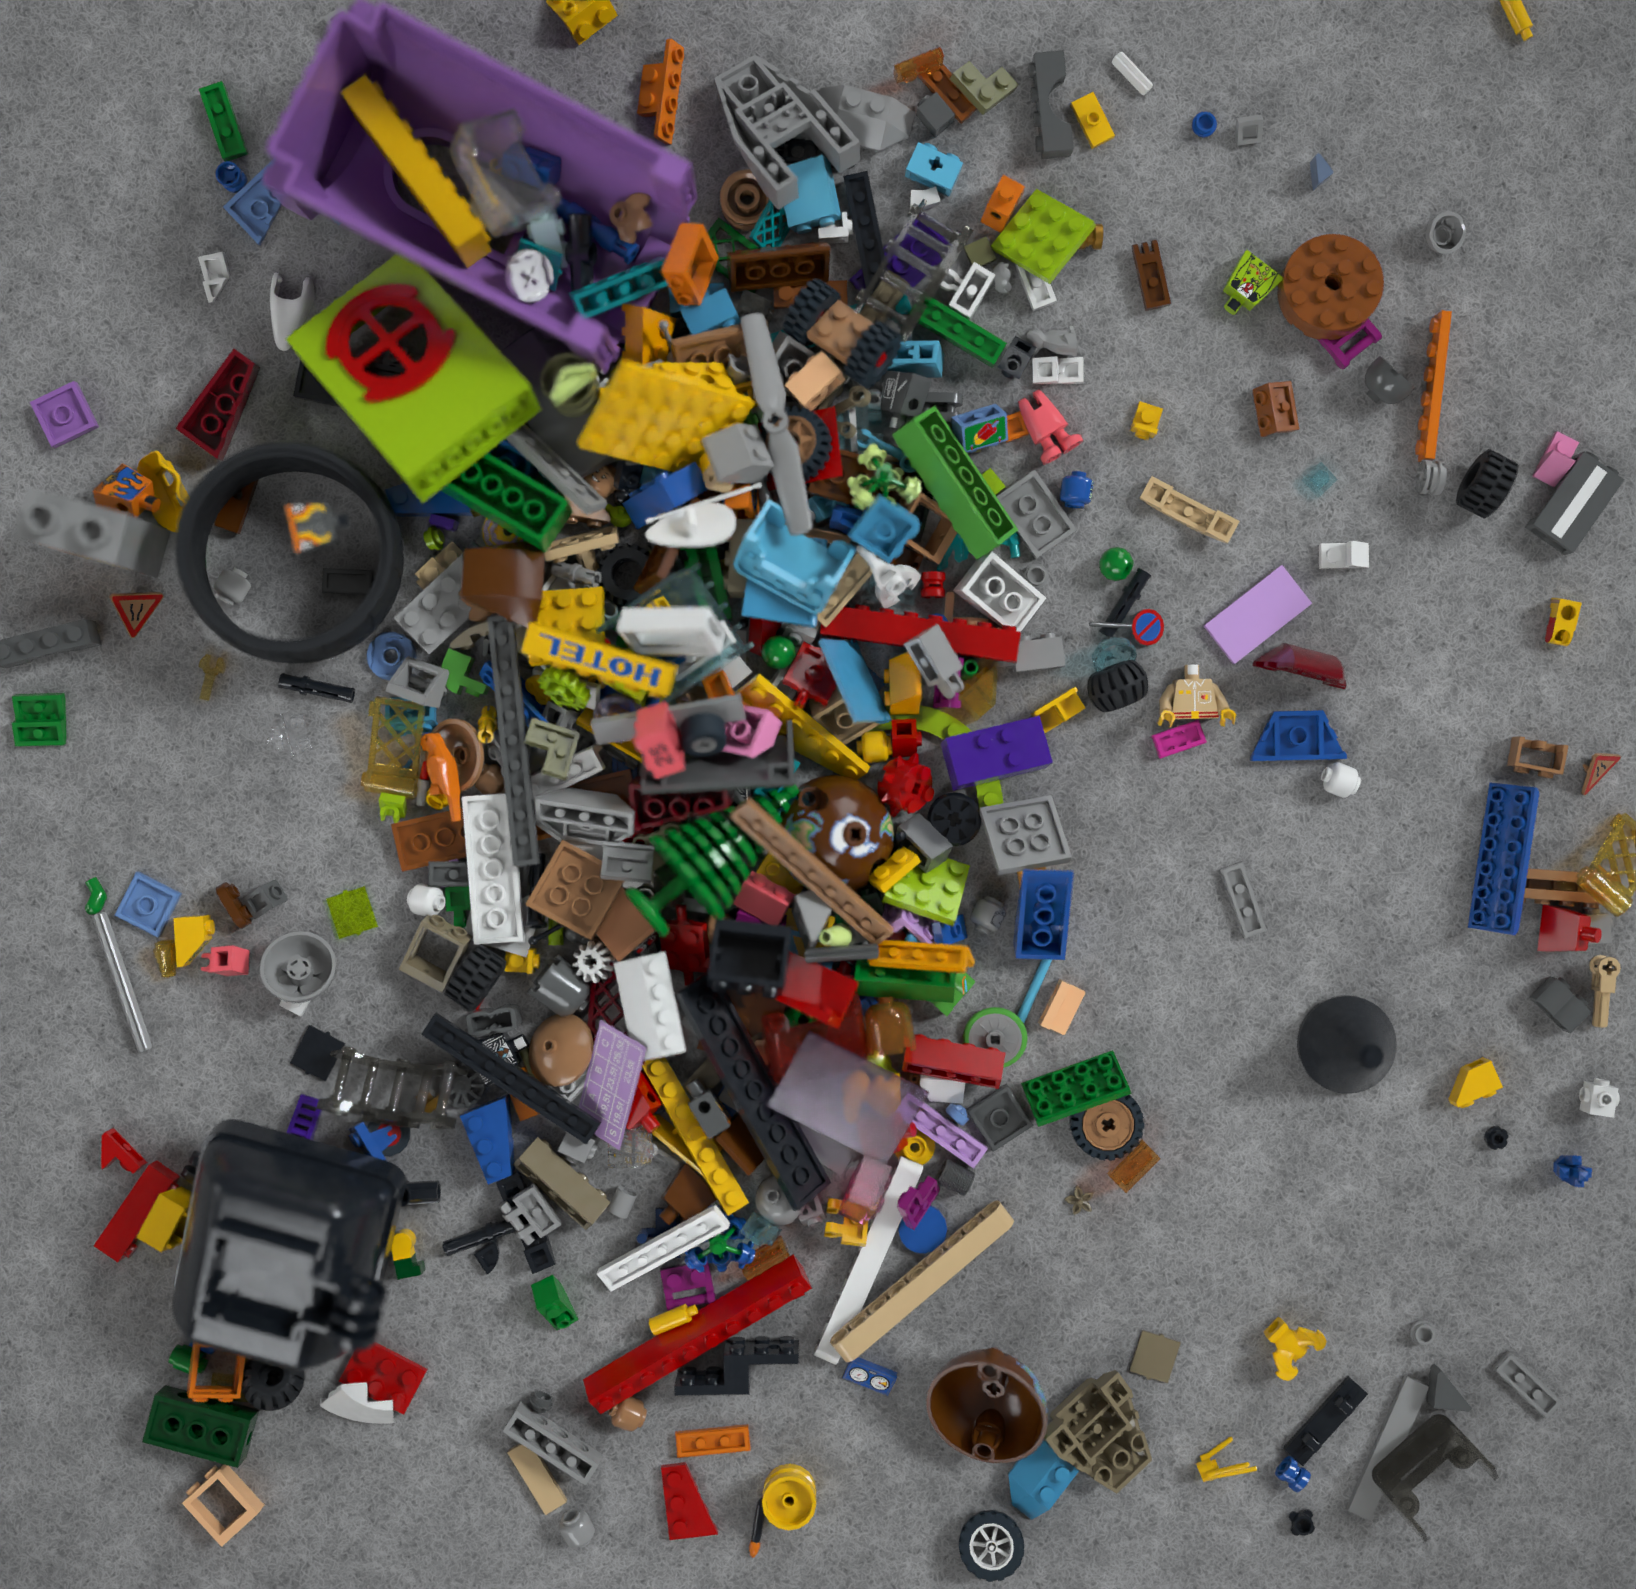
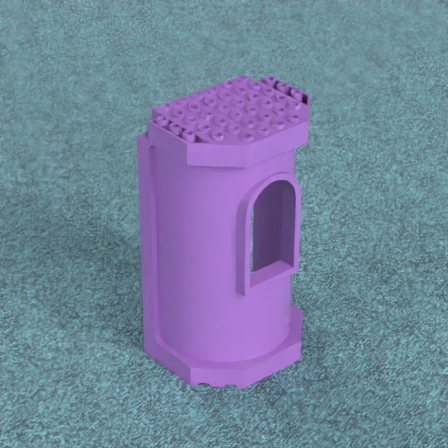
M357 0L355 4L349 7L347 13L339 10L337 16L330 20L328 33L325 39L319 42L312 64L309 63L307 65L300 87L294 90L292 102L288 110L282 113L279 121L280 125L276 133L272 134L268 140L266 151L274 160L271 166L265 169L262 184L285 208L311 221L319 214H322L563 340L571 347L574 354L584 358L598 372L605 375L608 372L611 361L616 362L622 355V347L625 344V336L622 335V327H625V311H622V304L587 319L577 314L569 296L571 292L570 264H568V267L560 268L562 274L558 278L555 291L548 289V294L536 302H525L517 299L508 289L505 272L512 256L518 253L521 238L535 243L534 239L530 240L527 229L514 234L504 255L490 248L491 252L469 268H466L428 215L403 201L398 189V175L355 119L341 91L366 75L371 83L376 81L385 94L384 97L387 101L390 100L399 112V117L402 120L405 119L416 140L419 138L424 146L441 145L448 147L491 169L490 165L493 159L499 160V166L495 169L502 168L503 154L515 142L525 145V147H531L561 157L560 180L549 192H545L541 201H531L529 205L532 209L529 212L531 214L534 213L537 205L545 206L549 195L554 190L560 192L561 197L570 203H577L599 218L602 222L600 225L610 226L617 230V226L613 225L610 220L612 206L620 201L625 202L634 193H644L650 196V202L644 210L651 218L653 225L645 230L636 231L634 243H637L640 247L636 257L629 265L624 263V259L614 252L609 253L600 247L593 237L592 242L596 244L598 252L597 261L593 265L594 283L659 256L667 258L680 223H689L688 213L698 197L691 163L382 1L379 2L378 6H375L366 0ZM510 179L511 181H513V182L519 184L518 181H515V180ZM564 223L565 234L563 235L565 242L569 241V225ZM660 289L628 301L625 304L650 309Z

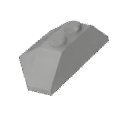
M847 85L820 88V96L860 141V147L881 152L909 138L915 112L895 98Z
M567 787L535 798V820L540 824L543 823L561 839L604 846V841L618 843L634 833V810L616 794Z

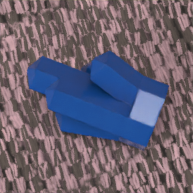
M835 504L830 520V529L849 535L850 530L866 510Z
M1561 1155L1554 1162L1553 1172L1561 1180L1574 1187H1584V1181L1588 1182V1178L1592 1177V1168L1582 1165V1156Z

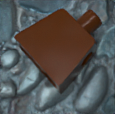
M683 1164L661 1196L668 1206L659 1214V1217L669 1226L678 1216L686 1221L702 1212L715 1202L717 1198L711 1188L687 1164Z

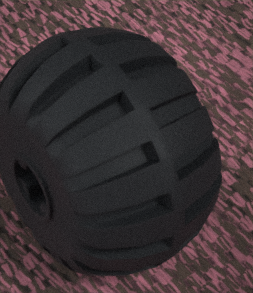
M1126 660L1108 666L1089 677L1087 684L1088 697L1092 704L1102 712H1111L1129 706L1147 695V674L1142 666L1134 660Z
M250 1359L243 1372L242 1392L246 1400L260 1410H280L290 1405L298 1397L304 1385L305 1373L304 1370L295 1371ZM270 1376H273L274 1378L280 1376L277 1379L278 1383L276 1385L270 1384Z

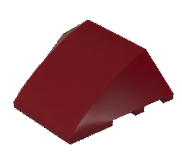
M1287 643L1281 644L1254 660L1252 665L1274 672L1285 671L1320 680L1325 685L1346 690L1347 686L1342 664L1336 656Z

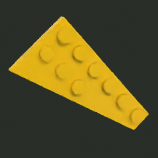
M761 674L756 675L734 692L735 695L741 694L743 705L769 710L782 722L777 736L787 734V720H792L794 751L841 776L857 780L868 773L870 765L804 710L798 708V705L795 707L791 699Z

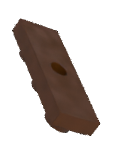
M259 479L245 486L232 496L217 515L215 526L237 534L241 533ZM242 491V497L237 499V494Z

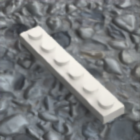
M715 1204L598 1268L597 1275L607 1288L613 1291L729 1228L730 1222Z

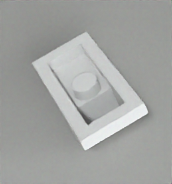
M1349 541L1347 543L1319 544V569L1369 568V543Z

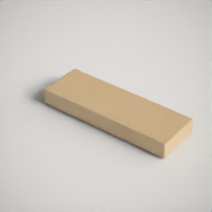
M520 1443L508 1450V1455L545 1515L567 1502V1498L541 1456Z

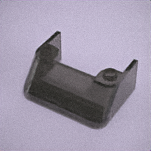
M1442 1414L1430 1417L1372 1470V1479L1376 1486L1424 1543L1428 1541L1427 1535L1413 1518L1419 1512L1420 1503L1411 1490L1445 1460L1448 1459L1459 1469H1467L1477 1461L1494 1480L1499 1478L1495 1466L1448 1417Z

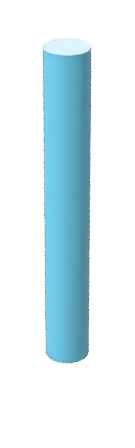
M1042 959L1017 1014L1023 1023L1026 1021L1052 959Z

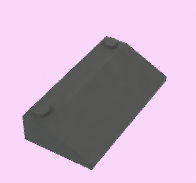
M537 327L501 351L503 356L530 384L542 408L525 425L581 478L619 460V458L581 449L578 446L577 440L595 408L584 416L567 417L554 409L543 392L541 374L548 361L560 354H573L563 340Z
M787 720V734L777 736L772 747L754 758L724 751L711 756L699 757L692 756L684 751V770L655 779L651 770L648 771L643 760L644 755L641 751V794L795 786L792 720Z

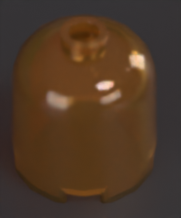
M893 996L878 998L879 1003L867 1008L864 1016L867 1055H874V1050H879V1055L904 1053V1047L910 1046V1051L917 1049L912 1014L907 1004L901 1001H894Z

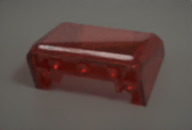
M857 992L854 993L839 1029L820 1020L790 1027L787 1018L779 1013L761 1017L763 1047L772 1077L778 1085L788 1086L863 1066L868 1060V1045L862 1006Z

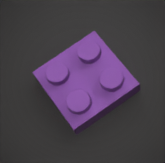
M75 381L30 402L53 448H57L99 427L79 384Z

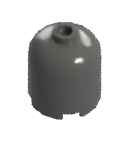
M557 954L553 958L556 962L551 966L549 964L545 966L533 982L536 985L535 989L529 988L527 993L560 1016L572 1015L576 1010L582 1012L590 1002L587 999L590 993V983L583 981V975L577 976V969L561 955Z

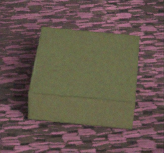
M986 236L963 248L971 266L975 262L983 267L997 259Z

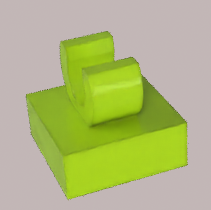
M381 792L379 797L381 821L385 820L386 815L393 816L394 823H397L400 818H405L407 813L406 796Z

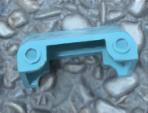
M768 499L743 539L734 560V568L742 576L813 614L821 613L857 548L840 540L833 541L830 547L826 548L803 534L798 536L790 535L785 525L786 521L782 507Z

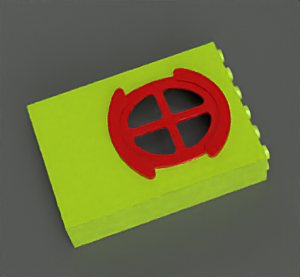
M397 253L286 338V341L304 366L422 503L542 410L530 384L422 266ZM388 305L404 307L414 313L409 320L391 333L386 332L374 318L375 315ZM367 323L380 338V341L361 357L354 359L349 349L350 335ZM419 324H424L428 333L427 351L420 362L414 363L399 347L397 342ZM385 350H390L406 367V372L398 377L382 378L368 374L363 368Z

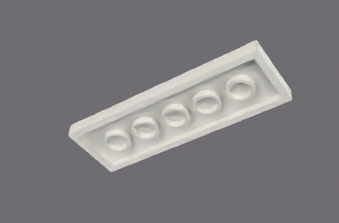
M506 793L462 796L474 945L524 941L519 866H513Z

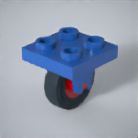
M384 1112L376 1115L367 1127L364 1122H361L349 1128L351 1134L348 1137L355 1148L360 1147L363 1154L386 1160L384 1156H394L407 1147L411 1130L408 1122L401 1115L394 1112Z

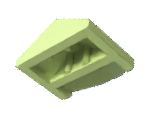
M592 364L572 366L562 370L551 394L556 407L597 377L594 366Z

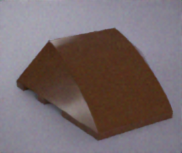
M527 541L465 549L463 553L460 599L488 612L497 613L505 617L507 621L518 623L528 629L529 623L537 622L541 607L545 552Z

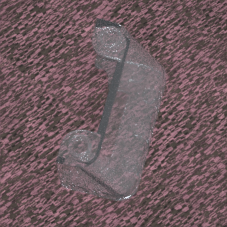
M515 109L461 124L450 147L452 158L489 231L494 237L505 235L556 209L561 203L560 193L551 183L542 185L521 143L525 132V124L518 117Z

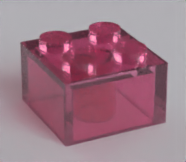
M864 1155L853 1170L837 1214L862 1225H865L869 1219L873 1220L884 1204L885 1199L881 1197L891 1184L893 1177L889 1174L892 1167Z

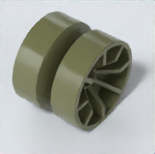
M571 353L557 355L548 361L541 374V386L544 394L557 412L567 417H580L591 412L599 401L597 395L600 385L597 377L558 407H556L551 398L553 389L563 369L572 366L590 365L584 358Z

